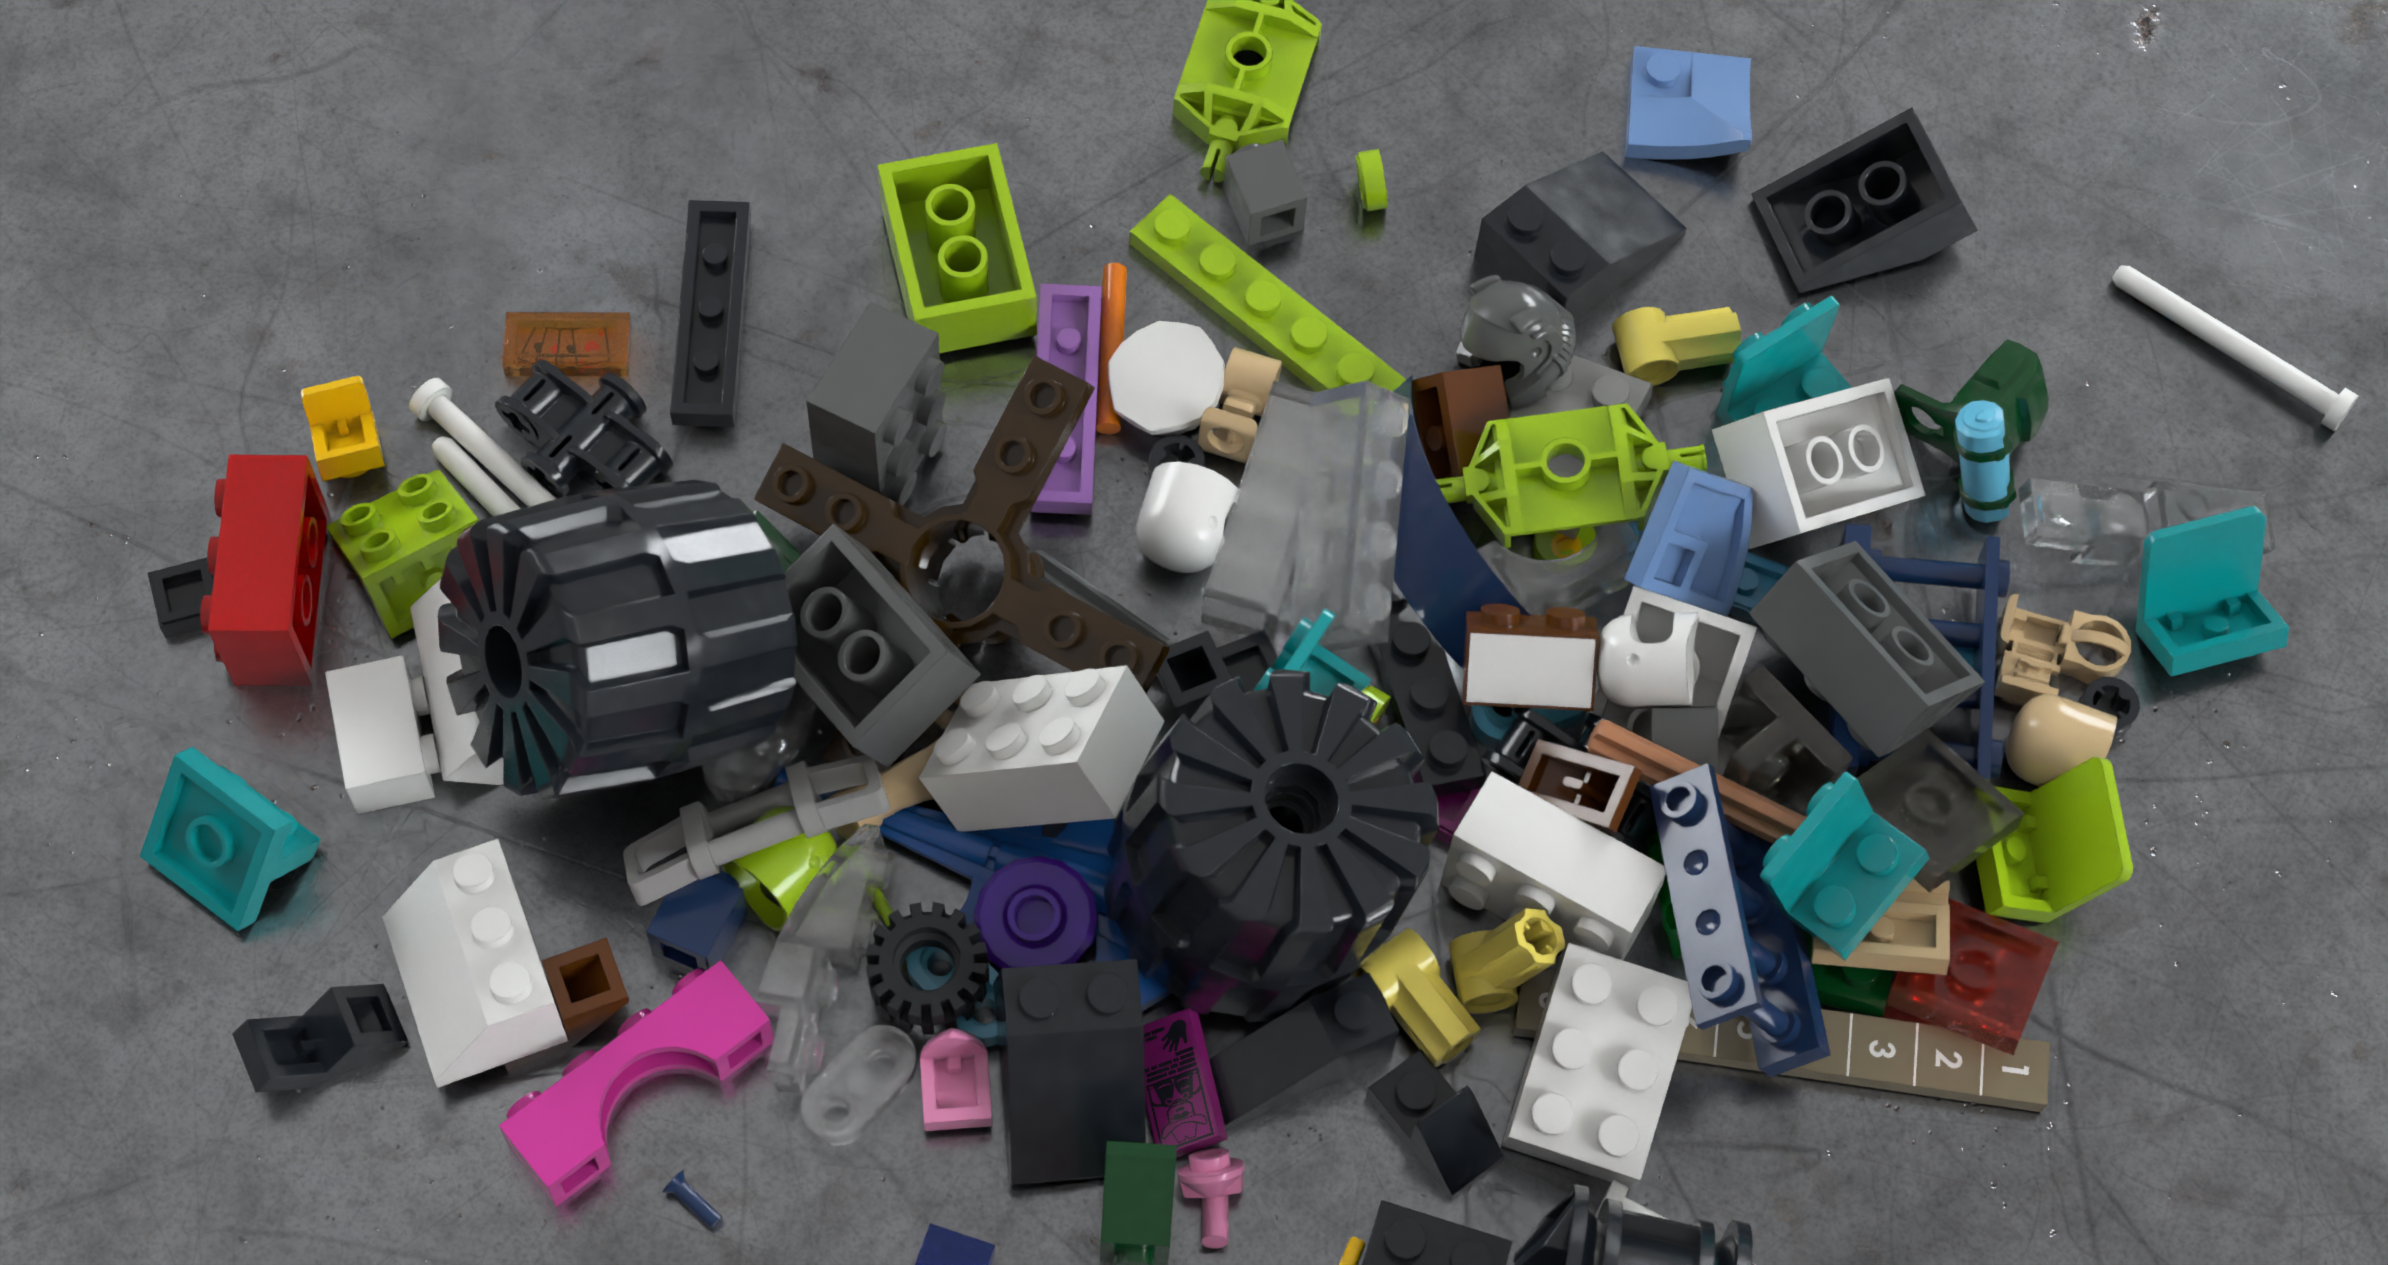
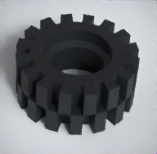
M921 902L909 904L910 915L902 917L897 909L888 915L890 925L887 928L881 924L877 926L873 932L874 945L868 943L867 966L865 967L875 1005H880L882 1015L889 1022L896 1018L899 1020L900 1029L911 1033L913 1026L919 1025L922 1027L923 1035H935V1025L944 1024L946 1030L957 1028L956 1019L962 1015L968 1021L976 1013L975 1003L977 1001L983 1003L987 994L986 982H989L988 954L985 942L981 941L979 928L974 922L968 925L966 923V915L955 908L952 915H948L945 911V904L933 902L932 912H922ZM927 946L944 950L954 962V971L950 979L943 986L934 990H919L905 981L901 973L902 965L911 952Z

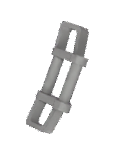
M862 755L812 767L805 761H801L785 768L789 782L710 812L699 801L679 808L680 817L630 844L623 852L627 882L637 904L640 906L649 904L698 879L702 880L720 873V865L803 833L809 839L825 833L829 829L886 813L890 809V804L875 760L867 755ZM867 784V787L862 790L824 801L821 795L822 793ZM774 807H795L784 813L752 824L766 811ZM686 846L687 853L645 872L651 865Z

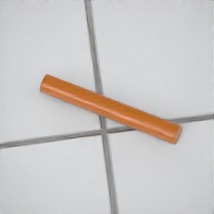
M1120 263L1106 264L1103 267L1096 430L1106 435L1116 434L1121 428V416L1114 412L1108 379V362L1124 341L1127 268Z

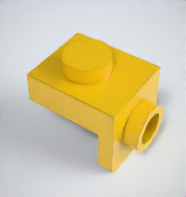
M353 376L304 388L301 391V399L310 426L316 463L322 482L339 477H357L368 470L385 466L376 421L362 377Z

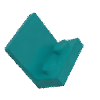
M1829 296L1814 306L1809 302L1798 306L1787 315L1779 328L1766 336L1761 332H1757L1746 338L1735 349L1732 355L1734 361L1728 377L1722 384L1724 390L1715 413L1724 425L1764 411L1852 388L1822 353L1840 308V304L1833 296Z
M1848 772L1843 773L1835 784L1828 782L1814 794L1806 809L1807 818L1792 836L1785 834L1775 841L1764 857V869L1760 874V878L1781 912L1844 961L1930 859L1923 847L1873 811L1858 779Z

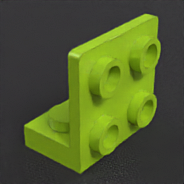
M434 470L428 474H417L409 477L399 485L397 490L371 503H360L352 506L341 515L340 519L328 524L327 530L332 540L360 578L383 627L389 636L394 638L414 628L410 607L441 579L447 556L453 548L457 547V539L467 527L478 522L479 519L440 470Z

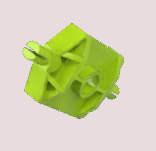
M1207 0L1173 99V116L1209 145L1203 166L1200 169L1201 176L1208 181L1211 179L1215 166L1214 182H1222L1224 180L1226 155L1233 154L1246 145L1254 143L1264 145L1278 140H1283L1284 145L1287 144L1289 126L1315 46L1319 45L1322 24L1315 16L1295 1ZM1242 50H1253L1259 53L1264 60L1257 65L1245 66L1238 63L1233 56Z
M1627 403L1488 421L1469 467H1463V476L1436 479L1448 503L1466 501L1467 504L1473 503L1474 510L1504 548L1511 547L1512 536L1637 521L1638 531H1643L1663 485V479H1666L1673 461L1675 460L1707 471V460L1704 444L1666 450L1665 441L1658 442L1635 411ZM1569 454L1580 459L1584 466L1575 476L1559 477L1549 470L1548 464L1556 456Z

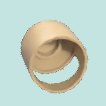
M2041 694L2033 697L2023 705L2012 723L2006 744L2007 762L2011 770L2020 779L2041 787L2092 757L2106 758L2114 739L2117 717L2054 694Z

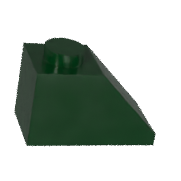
M1107 1141L1100 1261L1113 1262V1265H1168L1177 1145Z

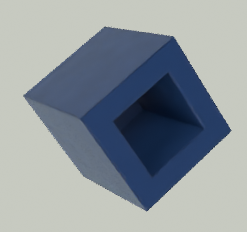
M719 870L720 873L702 880L698 879L667 894L646 931L652 955L690 972L698 968H704L706 971L718 961H723L748 914L742 888H739L738 881L726 872Z

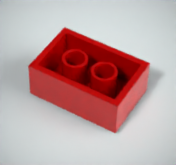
M229 454L226 479H217L215 485V511L217 517H221L219 537H210L208 543V569L210 575L214 576L212 595H204L201 601L200 623L204 635L211 636L214 642L216 661L224 663L235 686H313L329 533L327 525L330 523L329 509L307 455Z

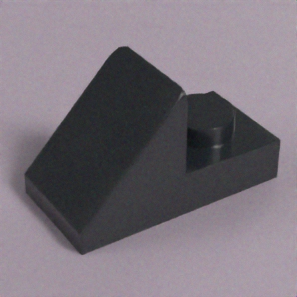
M1421 1049L1368 1087L1367 1098L1450 1200L1503 1161L1504 1155L1473 1091L1469 1086H1465L1456 1093Z

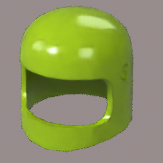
M774 807L766 811L753 824L771 818L778 814L784 813L791 809H794L795 807ZM828 830L809 839L803 833L721 865V868L738 881L739 888L743 889L746 902L763 923L774 931H784L800 912L799 901L811 884L816 882L827 885L832 879L839 864V851L833 836ZM760 883L776 898L781 907L764 896L759 886Z

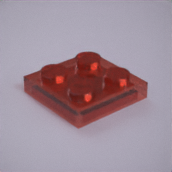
M1948 898V905H1950V961L1947 975L1899 971L1886 1005L2013 1056L2059 941Z

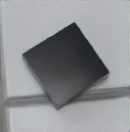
M207 557L148 572L158 622L164 637L201 628V601L204 595H212L214 576H211L209 573Z

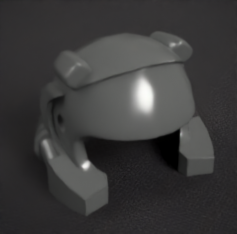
M1498 275L1488 276L1474 282L1469 286L1473 297L1469 300V305L1464 312L1461 323V342L1456 350L1458 362L1473 368L1479 366L1483 360L1518 361L1520 363V372L1514 377L1507 379L1504 384L1511 408L1526 406L1547 397L1545 388L1566 373L1574 356L1576 331L1573 315L1534 285L1515 281H1502Z

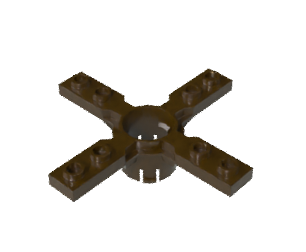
M1033 355L973 470L976 480L963 504L943 506L923 517L785 443H782L753 500L820 536L834 523L863 544L889 572L894 574V578L958 649L961 644L986 640L987 645H997L1013 638L1073 672L1090 668L1101 669L1127 665L1146 694L1170 650V647L1042 580L1041 578L1045 577L1044 564L1037 552L1029 554L1028 550L1030 549L1024 544L1019 534L1095 390V387L1088 382ZM984 531L987 532L989 540L998 544L1004 559L1005 576L999 595L986 611L967 621H962L953 613H949L946 616L939 614L945 611L939 600V588L929 584V582L938 581L943 562L956 547L955 540L963 544L969 538L985 535ZM837 729L823 759L835 762L866 754L854 748ZM904 752L889 767L900 762ZM875 760L879 772L887 769L886 766Z

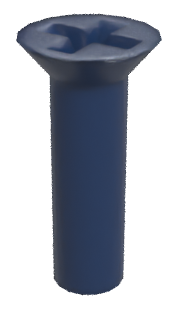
M684 1170L679 1172L662 1191V1193H673L710 1229L716 1226L722 1219V1215L685 1181Z

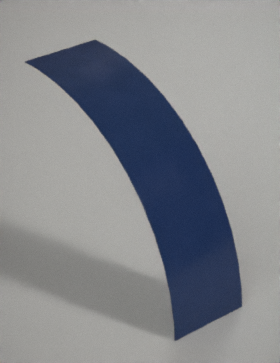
M1412 374L1372 409L1366 419H1361L1349 430L1347 460L1350 480L1364 524L1388 572L1426 628L1463 669L1467 611L1481 612V607L1487 604H1507L1519 608L1521 615H1532L1511 594L1475 548L1458 522L1432 473L1415 424L1412 406Z

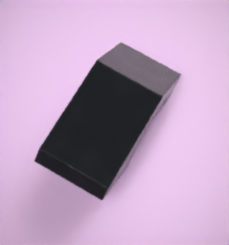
M1265 630L1218 648L1209 631H1205L1169 645L1170 650L1157 673V677L1175 713L1195 714L1217 685L1240 676L1246 692L1254 691L1268 668L1273 666L1278 656Z
M384 984L330 987L302 1016L246 1019L232 1033L256 1093L311 1088L396 1051L408 1042Z

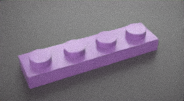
M1041 284L1037 357L1088 382L1095 387V390L1031 512L1092 515L1102 286Z

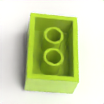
M988 144L877 165L880 205L907 318L938 333L939 353L1037 335V296L998 144Z

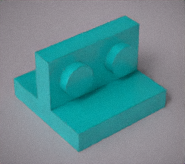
M192 746L174 755L140 857L236 931H240L256 922L270 882L313 860L321 839L297 822L292 815L281 810L249 786L243 778L233 774L224 766H218Z

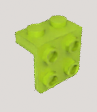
M2092 757L2032 792L1980 784L1964 794L1986 915L2048 923L2127 882L2132 876L2133 863L2112 763L2108 759Z

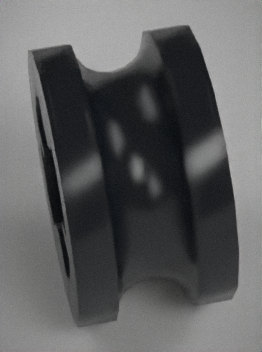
M1174 434L1163 437L1154 444L1150 451L1148 476L1151 479L1155 467L1166 463L1167 459L1177 457L1178 462H1182L1185 459L1188 463L1204 467L1205 456L1202 447L1195 440L1185 435Z
M2101 677L2088 685L2083 695L2079 698L2078 703L2104 712L2103 708L2097 706L2101 699L2111 701V710L2118 712L2116 715L2117 723L2114 741L2121 738L2136 720L2140 710L2139 697L2135 690L2125 681L2115 677Z

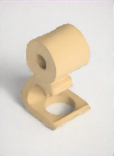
M1237 347L1233 348L1224 371V388L1218 401L1219 404L1223 405L1222 410L1208 407L1203 412L1197 443L1202 447L1203 451L1247 465L1252 464L1258 426L1253 417L1254 415L1268 417L1278 386L1282 361Z

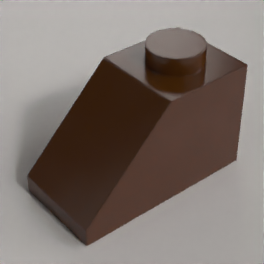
M1501 365L1441 372L1412 380V406L1415 424L1435 479L1463 476V467H1469L1487 422L1510 418L1508 397L1504 388Z

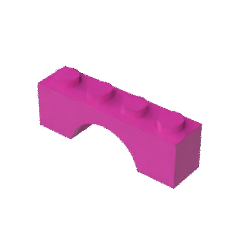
M721 960L706 971L704 968H698L688 973L673 988V996L653 1011L646 1008L633 1014L619 1028L617 1032L618 1037L598 1052L590 1049L581 1053L565 1067L562 1073L563 1078L543 1093L533 1091L526 1094L508 1110L507 1119L499 1125L504 1139L511 1151L556 1207L612 1165L607 1148L609 1118L619 1098L634 1083L652 1073L667 1069L694 1070L722 1082L774 1042L770 1019Z

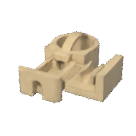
M2013 594L2007 600L2000 613L1998 623L2001 626L1996 634V654L2001 656L2003 653L1994 691L1996 696L2025 704L2033 697L2041 694L2058 695L2059 689L2052 688L2049 685L2050 675L2058 676L2061 673L2090 684L2101 677H2116L2131 653L2130 637L2126 629L2112 618L2074 610L2068 622L2016 608L2019 594ZM2075 642H2088L2115 650L2116 663L2101 666L2086 661L2079 654Z

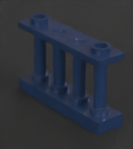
M1846 523L1839 546L1856 541L1893 582L1976 589L1975 623L1928 620L1953 647L1974 648L1973 669L1985 683L1956 706L1958 708L1971 709L1970 744L1914 739L1908 745L1879 758L1872 750L1861 746L1851 736L1847 726L1848 723L1830 704L1825 784L1828 782L1835 784L1845 772L1855 777L1859 766L1868 767L1870 761L1968 769V791L1980 784L1987 786L1990 778H1999L2003 758L2002 740L1992 739L1998 597L2006 598L2010 580V561L2000 559V537L1987 536L1977 564L1884 556L1881 549L1871 548L1872 526Z
M1709 763L1650 786L1696 1026L1704 1030L1741 1015L1748 1019L1758 1068L1770 1077L1830 1056L1831 1053L1804 930L1781 912L1760 878V874L1764 869V857L1773 844L1732 825L1724 818L1715 769Z

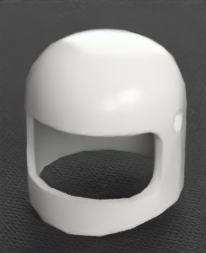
M1167 462L1155 467L1135 528L1136 540L1142 553L1158 566L1174 572H1198L1211 566L1218 559L1225 544L1223 537L1225 519L1233 515L1241 495L1240 491L1224 476L1197 464Z
M1699 612L1675 613L1672 635L1668 640L1660 643H1642L1640 641L1633 614L1621 615L1612 619L1603 628L1598 644L1596 673L1599 685L1605 696L1614 704L1625 708L1691 707L1694 695V642L1699 622Z

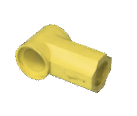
M1642 307L1622 314L1612 324V331L1624 373L1652 383V386L1669 381L1680 370L1733 363V352L1741 344L1740 323L1736 312L1733 313L1730 307L1665 316V312L1660 308Z
M1525 908L1493 930L1471 932L1453 939L1449 943L1457 996L1467 1012L1471 1014L1491 1013L1514 1005L1518 1001L1517 987L1555 964L1556 955L1565 949L1561 926L1555 924L1547 916L1545 910Z
M1406 928L1381 945L1375 954L1354 973L1355 978L1365 973H1370L1389 1012H1391L1416 1046L1423 1051L1435 1067L1446 1064L1457 1057L1479 1037L1481 1028L1440 978L1441 969L1437 959L1426 942L1412 929Z

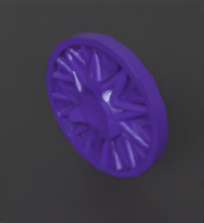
M1042 856L1016 859L995 871L980 890L973 914L974 923L981 932V941L986 944L988 959L1000 969L1079 963L1093 945L1099 923L1095 896L1083 876L1063 861Z

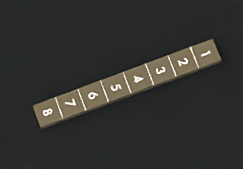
M1545 969L1518 986L1513 1036L1535 1039L1556 970ZM1693 1008L1691 1009L1677 1056L1678 1060L1762 1072L1758 1068L1748 1019L1741 1015L1702 1030L1696 1026ZM1821 1009L1831 1055L1781 1073V1075L2042 1112L2048 1105L2050 1042Z

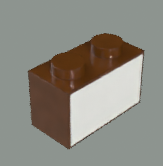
M1487 604L1481 607V612H1466L1462 680L1464 705L1594 711L1599 644L1596 617H1585L1584 611L1570 607L1550 608L1546 610V615H1521L1519 608L1507 604Z

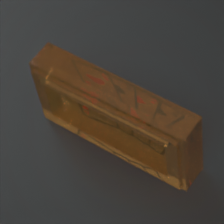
M506 312L502 362L505 376H531V366L537 360L543 359L556 366L567 377H601L606 372L614 373L619 377H629L632 333L630 312Z

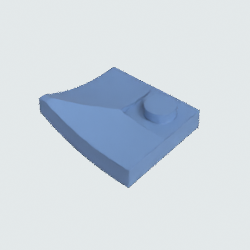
M1634 46L1630 64L1625 157L1639 159H1695L1749 151L1752 141L1750 117L1751 58Z
M1674 460L1624 580L1640 588L1728 616L1738 590L1748 552L1752 525L1753 488Z

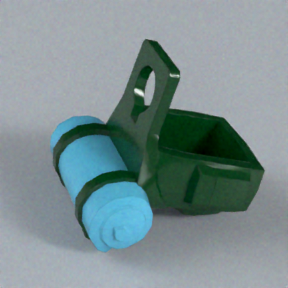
M2007 339L1987 358L1950 403H1942L1903 384L1899 385L1894 391L1906 433L1941 450L1960 465L1961 475L1958 480V487L1965 512L1972 519L1985 523L2000 521L2009 516V506L2017 498L2013 471L2009 466V458L2021 442H2030L2036 435L2045 419L2049 405L2046 381L2038 354L2020 343ZM1911 407L1921 409L1931 417L1935 424L1941 427L1939 429L1926 427L1915 417Z

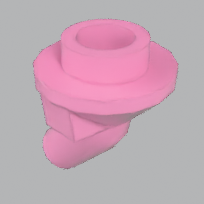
M1211 1148L1194 1152L1189 1155V1164L1177 1170L1184 1198H1202L1201 1243L1203 1246L1212 1249L1223 1248L1228 1245V1195L1241 1193L1244 1188V1161L1238 1158H1231L1229 1150L1224 1148Z

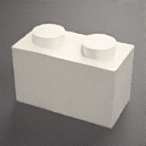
M403 655L325 672L345 789L356 814L435 798L431 774L441 772L434 733L423 735L420 716L430 714L424 677H411Z

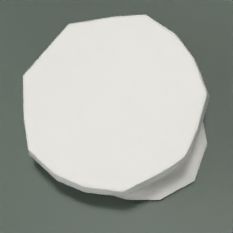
M1157 321L1146 326L1123 341L1108 362L1109 389L1114 412L1133 426L1152 436L1180 435L1191 431L1200 425L1205 409L1208 407L1215 408L1218 404L1224 388V360L1212 340L1201 327L1167 321Z

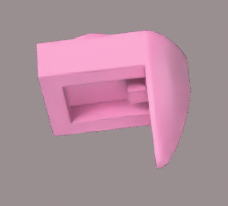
M950 1028L938 1033L927 1041L920 1053L924 1130L935 1131L992 1126L988 1051L986 1046L977 1036L961 1029Z

